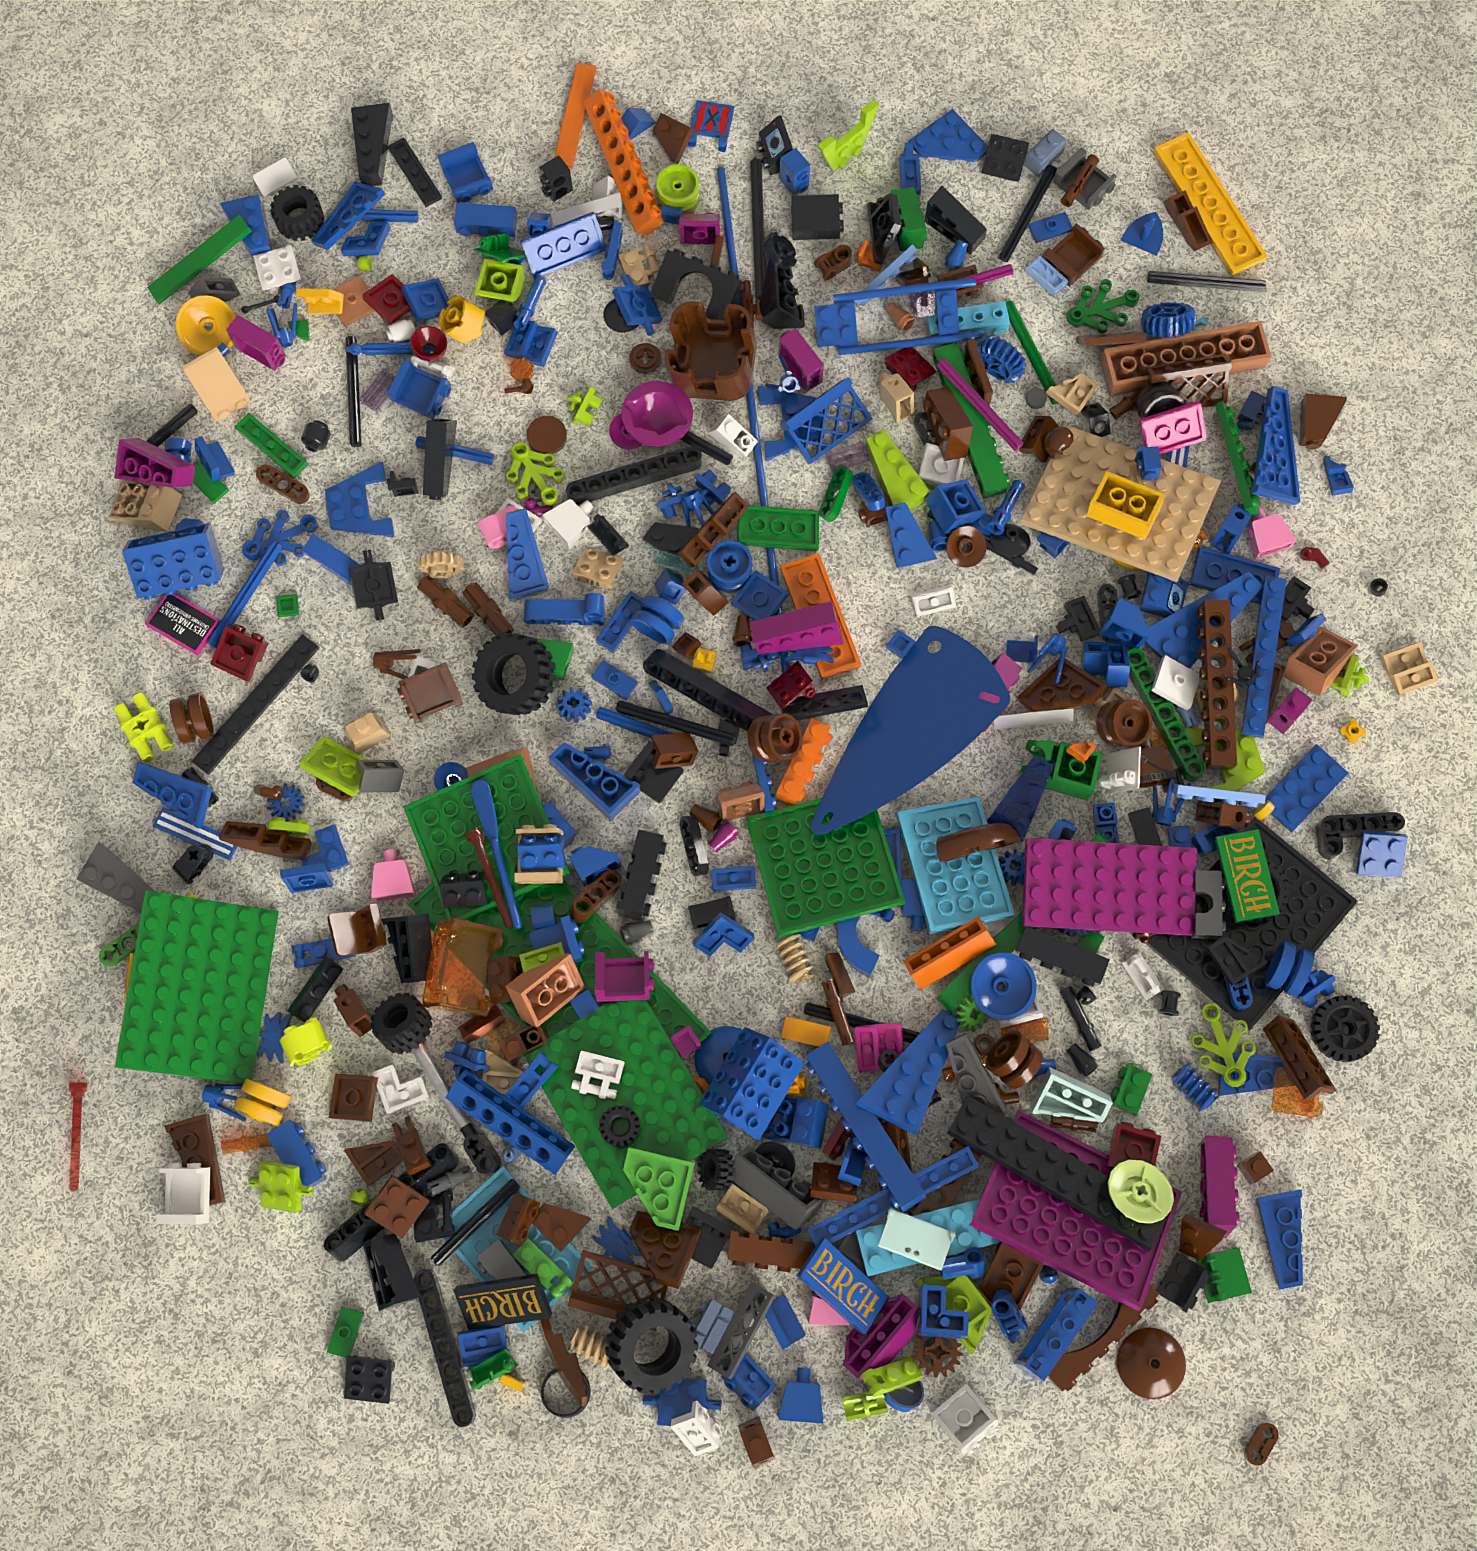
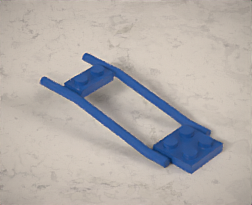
M975 278L833 294L834 304L814 306L818 348L838 346L839 355L962 342L973 338L974 340H980V332L959 333L956 288L976 286ZM935 290L939 336L858 345L854 300Z

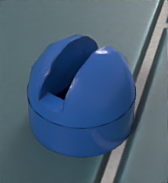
M1046 1265L1042 1267L1039 1277H1041L1040 1279L1044 1283L1051 1284L1057 1280L1058 1272L1056 1269ZM1054 1271L1055 1276L1044 1277L1043 1273Z

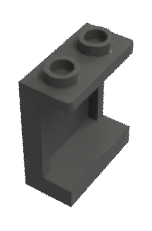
M1082 147L1055 173L1053 182L1065 192L1070 181L1074 180L1086 161L1087 151ZM1095 167L1084 184L1082 193L1077 195L1075 200L1088 210L1093 206L1097 207L1103 200V196L1106 193L1110 194L1114 190L1117 175L1113 173L1109 177Z

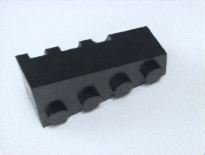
M390 102L352 107L351 113L360 181L370 186L382 185L388 152L387 146L393 121Z
M638 830L631 854L633 861L629 862L626 871V879L628 880L627 883H623L621 888L620 900L622 902L618 901L616 905L618 916L643 922L645 916L649 917L652 904H648L650 895H655L657 884L654 883L655 875H660L662 863L659 862L660 855H665L667 842H664V835Z
M1027 926L1024 927L1015 950L1023 960L1029 962L1032 959L1040 962L1039 966L1049 970L1055 968L1061 971V975L1071 979L1074 976L1081 979V983L1091 987L1101 984L1110 961L1108 958Z

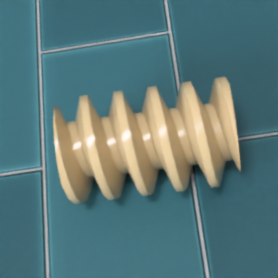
M801 934L789 936L781 940L776 946L777 950H783L779 954L780 958H786L782 962L783 966H789L785 973L793 974L788 978V981L791 983L802 982L816 975L808 973L813 969V966L805 965L810 958L802 957L807 950L799 949L804 942L796 941Z
M587 1325L582 1330L578 1328L569 1344L568 1350L571 1351L577 1347V1355L585 1351L584 1359L587 1360L593 1356V1364L601 1360L600 1368L603 1369L609 1364V1358L605 1353V1347L609 1345L603 1343L604 1335L602 1334L596 1339V1330L587 1334Z

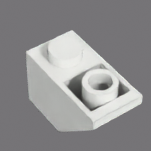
M729 414L719 417L708 432L719 444L744 457H747L758 442Z

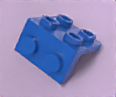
M569 915L561 917V922L556 925L547 926L530 933L534 950L562 942L565 954H571L575 964L583 961L581 954H584L585 950L582 941H577L575 935L579 933L576 921H571Z

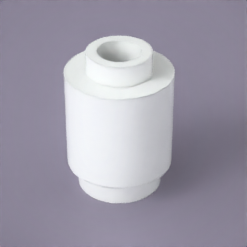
M404 319L387 326L388 330L385 333L390 343H402L410 340L416 329L411 319L407 321Z

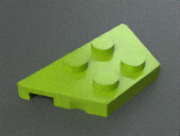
M941 1275L918 1279L916 1283L919 1287L923 1284L946 1286L945 1310L969 1312L968 1336L959 1340L968 1352L973 1354L991 1317V1303L972 1278L967 1275L943 1279Z

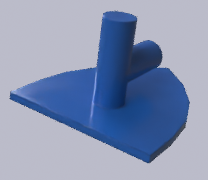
M1157 212L1145 214L1132 222L1120 241L1157 256L1163 242V227Z

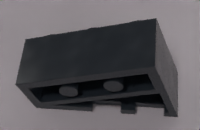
M941 186L927 201L924 222L954 244H956L958 239L967 242L966 252L971 255L986 237L987 229L944 186Z

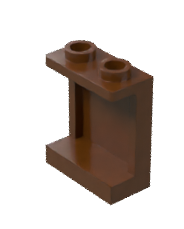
M1075 224L1071 233L1052 250L1048 248L1043 252L1042 258L1068 280L1067 286L1070 287L1102 258L1105 248L1099 240H1095L1089 235L1085 228Z
M446 662L399 681L400 688H397L401 700L406 699L408 707L405 708L410 719L414 718L416 723L420 722L421 718L453 705L455 707L463 705Z

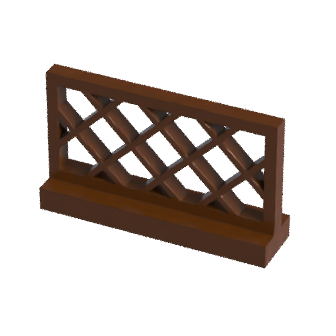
M1226 354L1148 366L1146 367L1148 385L1157 382H1167L1172 385L1177 379H1183L1185 382L1177 391L1184 398L1186 404L1193 403L1191 399L1198 392L1204 395L1199 400L1201 407L1214 406L1221 401L1226 404L1228 401L1229 370H1232V362ZM1223 372V377L1217 383L1211 379L1216 373ZM1196 376H1204L1205 378L1197 386L1192 383ZM1210 381L1214 386L1205 393L1201 389ZM1190 384L1194 387V390L1186 397L1181 392ZM1218 388L1222 391V398L1213 399L1210 397Z
M583 1250L568 1306L617 1320L615 1315L620 1310L624 1312L627 1309L626 1305L628 1303H625L622 1295L632 1291L636 1300L640 1299L635 1288L645 1283L651 1294L643 1298L648 1300L650 1297H658L657 1294L661 1293L660 1300L665 1299L668 1286L663 1285V1287L655 1291L649 1280L654 1278L649 1268ZM585 1259L595 1260L598 1268L588 1272L584 1265ZM610 1265L617 1266L620 1274L610 1278L605 1268ZM601 1271L607 1281L597 1286L591 1276ZM632 1271L639 1272L643 1280L633 1285L627 1274ZM623 1277L629 1287L619 1292L613 1282ZM586 1278L593 1287L588 1292L578 1289L579 1282ZM610 1285L615 1295L610 1298L603 1297L600 1289ZM657 1327L651 1328L650 1330L656 1331Z

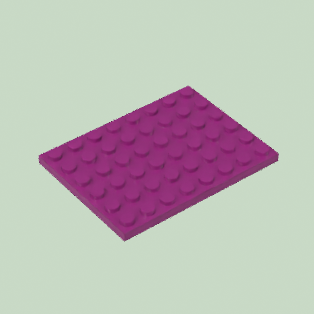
M1019 1110L1017 1111L1013 1122L1106 1176H1110L1113 1169L1106 1167L1109 1155ZM995 1162L969 1225L1139 1311L1147 1295L1182 1191L1172 1187L1174 1197L1172 1209L1165 1217L1154 1245L1148 1252Z

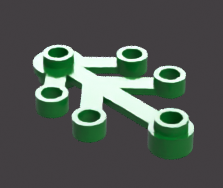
M1103 279L1100 282L1099 292L1092 307L1084 309L1087 300L1094 293L1093 287L1086 285L1082 288L1081 298L1077 307H1072L1068 310L1066 319L1073 326L1085 324L1097 329L1100 333L1108 331L1110 325L1108 320L1114 322L1119 327H1123L1127 323L1128 316L1125 313L1115 314L1107 310L1124 304L1128 307H1134L1139 301V294L1136 290H1128L1124 293V296L1103 303L1106 294L1112 287L1110 280ZM1106 284L1108 288H1104L1102 285ZM1073 314H1079L1080 317H1075ZM1096 315L1104 319L1097 321L1090 318V316ZM1118 318H1123L1124 321L1121 322L1118 320ZM1100 324H1104L1106 328L1100 327Z

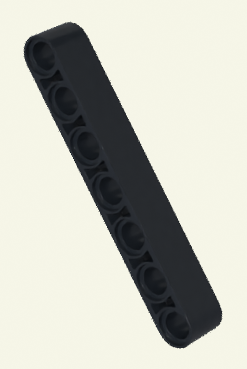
M689 446L572 481L566 487L567 499L573 500L576 505H581L586 500L589 502L697 470L702 464L701 451L698 447ZM693 456L697 458L694 461L688 459L689 457ZM672 462H675V463L678 464L677 466H674V467L669 466V464L672 463ZM652 468L658 469V471L654 473L650 472L649 470ZM632 474L639 475L637 478L630 477ZM613 480H619V481H620V482L617 483V484H611V483H610V482L613 481ZM593 486H599V487H600V488L597 489V490H592V489H591ZM573 492H580L578 496L571 495Z
M661 649L654 650L643 662V669L647 674L747 732L752 721L757 717L773 715Z
M445 1143L436 1145L426 1153L431 1166L411 1176L406 1170L398 1179L422 1195L427 1193L426 1183L443 1177L444 1173L452 1172L459 1163L458 1155ZM374 1198L325 1239L324 1249L337 1261L347 1260L363 1246L364 1242L372 1239L385 1228L365 1215L366 1209Z
M421 1269L415 1274L414 1282L420 1295L418 1299L454 1423L459 1427H466L474 1422L476 1411L437 1275L432 1270ZM425 1273H428L431 1277V1282L428 1286H423L420 1280L421 1276ZM431 1295L437 1298V1305L433 1309L427 1305V1299ZM436 1318H441L444 1322L441 1331H436L433 1327ZM444 1340L450 1344V1351L447 1354L442 1353L439 1347L440 1343ZM449 1363H453L457 1368V1372L453 1377L446 1373V1367ZM455 1386L463 1389V1397L461 1399L454 1398L452 1394ZM462 1409H466L470 1413L468 1422H462L459 1418V1412Z

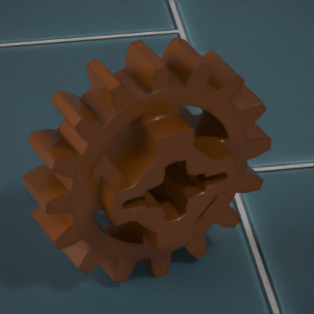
M922 1336L921 1340L915 1338L914 1341L918 1343V1347H913L912 1350L917 1352L918 1355L913 1357V1360H920L921 1363L918 1365V1368L922 1369L925 1367L926 1375L933 1371L935 1378L938 1377L939 1372L942 1373L943 1377H947L946 1370L949 1369V1371L954 1373L953 1365L961 1364L957 1360V1356H963V1353L957 1351V1348L961 1347L962 1344L955 1343V1338H946L950 1342L952 1349L944 1345L943 1337H934L933 1342L929 1346L923 1345L931 1336ZM937 1345H939L941 1350L948 1353L940 1354L936 1358L935 1354L927 1352V1350L936 1349ZM923 1355H928L930 1357V1359L932 1360V1367L926 1363V1361L923 1358ZM952 1357L947 1365L941 1367L944 1359Z

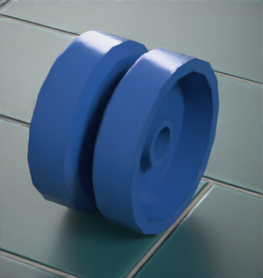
M734 540L716 544L710 550L707 557L708 578L718 590L723 592H737L741 590L752 576V556L749 549L742 543Z
M647 594L640 603L641 610L635 611L630 622L643 635L660 644L668 645L675 636L674 630L679 629L683 623L684 616L667 601Z
M1282 941L1268 967L1265 985L1276 990L1283 985L1285 994L1297 997L1303 990L1311 973L1315 959L1314 952L1302 948L1296 953V946L1294 944Z

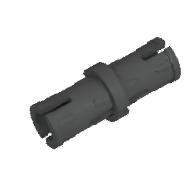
M467 1165L452 1173H444L443 1177L426 1183L427 1190H431L429 1192L430 1196L433 1197L447 1189L453 1190L456 1185L473 1179L472 1170L469 1172L471 1168Z

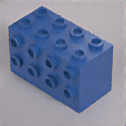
M211 523L128 540L122 550L137 599L144 597V600L155 598L157 594L161 593L171 595L176 593L177 590L184 588L186 591L198 588L197 585L202 584L212 586L219 583L218 581L221 580L224 572V566Z
M744 1027L719 1071L716 1072L710 1086L704 1092L699 1105L734 1129L759 1141L803 1067L804 1062L772 1038Z

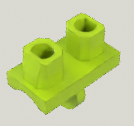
M590 386L583 399H581L582 393L579 391L575 395H568L567 402L570 403L568 409L574 411L575 407L578 408L571 423L577 425L579 422L586 426L591 424L595 415L586 411V408L590 406L597 410L603 400L594 393L595 388Z
M1352 654V657L1341 670L1346 672L1345 676L1338 675L1331 684V688L1341 691L1342 696L1348 697L1353 682V687L1359 689L1361 684H1368L1369 677L1365 675L1366 669L1360 668L1359 672H1357L1360 665L1358 655Z
M870 1391L842 1397L847 1421L887 1413L884 1395L873 1397Z

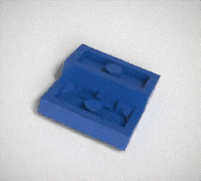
M528 321L526 328L520 330L522 325L520 323L519 328L514 327L504 354L517 360L544 367L558 332L555 328L538 326L535 321Z

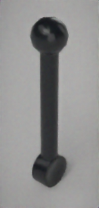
M279 295L274 296L271 300L252 306H242L241 311L246 314L249 310L277 303Z

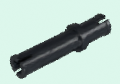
M1070 986L1063 989L1059 993L1064 999L1078 1028L1077 1032L1079 1035L1081 1034L1089 1052L1100 1048L1102 1044L1093 1029L1095 1026L1093 1023H1090L1073 987Z

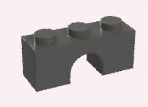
M1195 870V896L1203 897L1207 901L1208 911L1207 913L1194 914L1195 929L1191 938L1218 940L1225 933L1226 923L1222 921V912L1225 911L1226 906L1225 899H1222L1225 880L1222 878V871Z

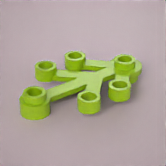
M523 442L514 444L510 451L511 457L514 460L510 470L506 473L507 482L509 484L517 483L519 480L518 470L521 463L525 467L520 485L516 487V496L519 499L527 498L528 485L532 477L541 491L542 502L548 506L554 505L558 501L557 490L553 487H548L541 475L552 477L555 482H562L564 480V471L560 468H550L555 463L552 454L531 451L529 446ZM547 458L552 459L550 462L545 461ZM531 460L541 461L544 466L533 464Z
M1213 1003L1206 1004L1203 1007L1202 1014L1204 1019L1211 1023L1218 1045L1204 1039L1200 1034L1194 1035L1191 1043L1197 1049L1203 1048L1224 1058L1226 1066L1212 1061V1058L1208 1055L1201 1056L1199 1064L1203 1069H1211L1222 1074L1229 1086L1239 1087L1246 1081L1244 1067L1250 1055H1253L1256 1051L1253 1042L1245 1041L1242 1044V1053L1235 1064L1232 1055L1241 1036L1248 1031L1247 1023L1243 1020L1236 1021L1234 1031L1227 1043L1219 1021L1221 1017L1219 1007ZM1211 1010L1215 1011V1017H1209L1208 1012ZM1239 1024L1245 1025L1243 1031L1237 1030ZM1196 1038L1202 1039V1043L1200 1045H1196L1194 1043V1040ZM1246 1045L1253 1046V1050L1250 1052L1245 1051L1244 1048ZM1209 1059L1210 1064L1204 1066L1202 1065V1060ZM1232 1073H1238L1239 1078L1237 1080L1231 1079Z

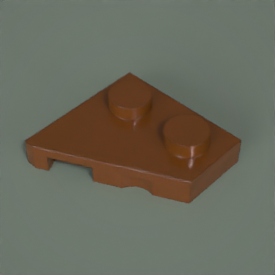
M393 1140L356 1148H346L344 1150L367 1186L372 1185L403 1162L400 1150Z
M543 1203L538 1209V1214L533 1219L532 1224L562 1252L592 1219L579 1213Z

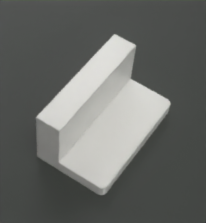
M607 176L593 185L592 201L619 193L613 178ZM622 198L621 207L595 214L596 218L606 215L614 217V220L621 219Z

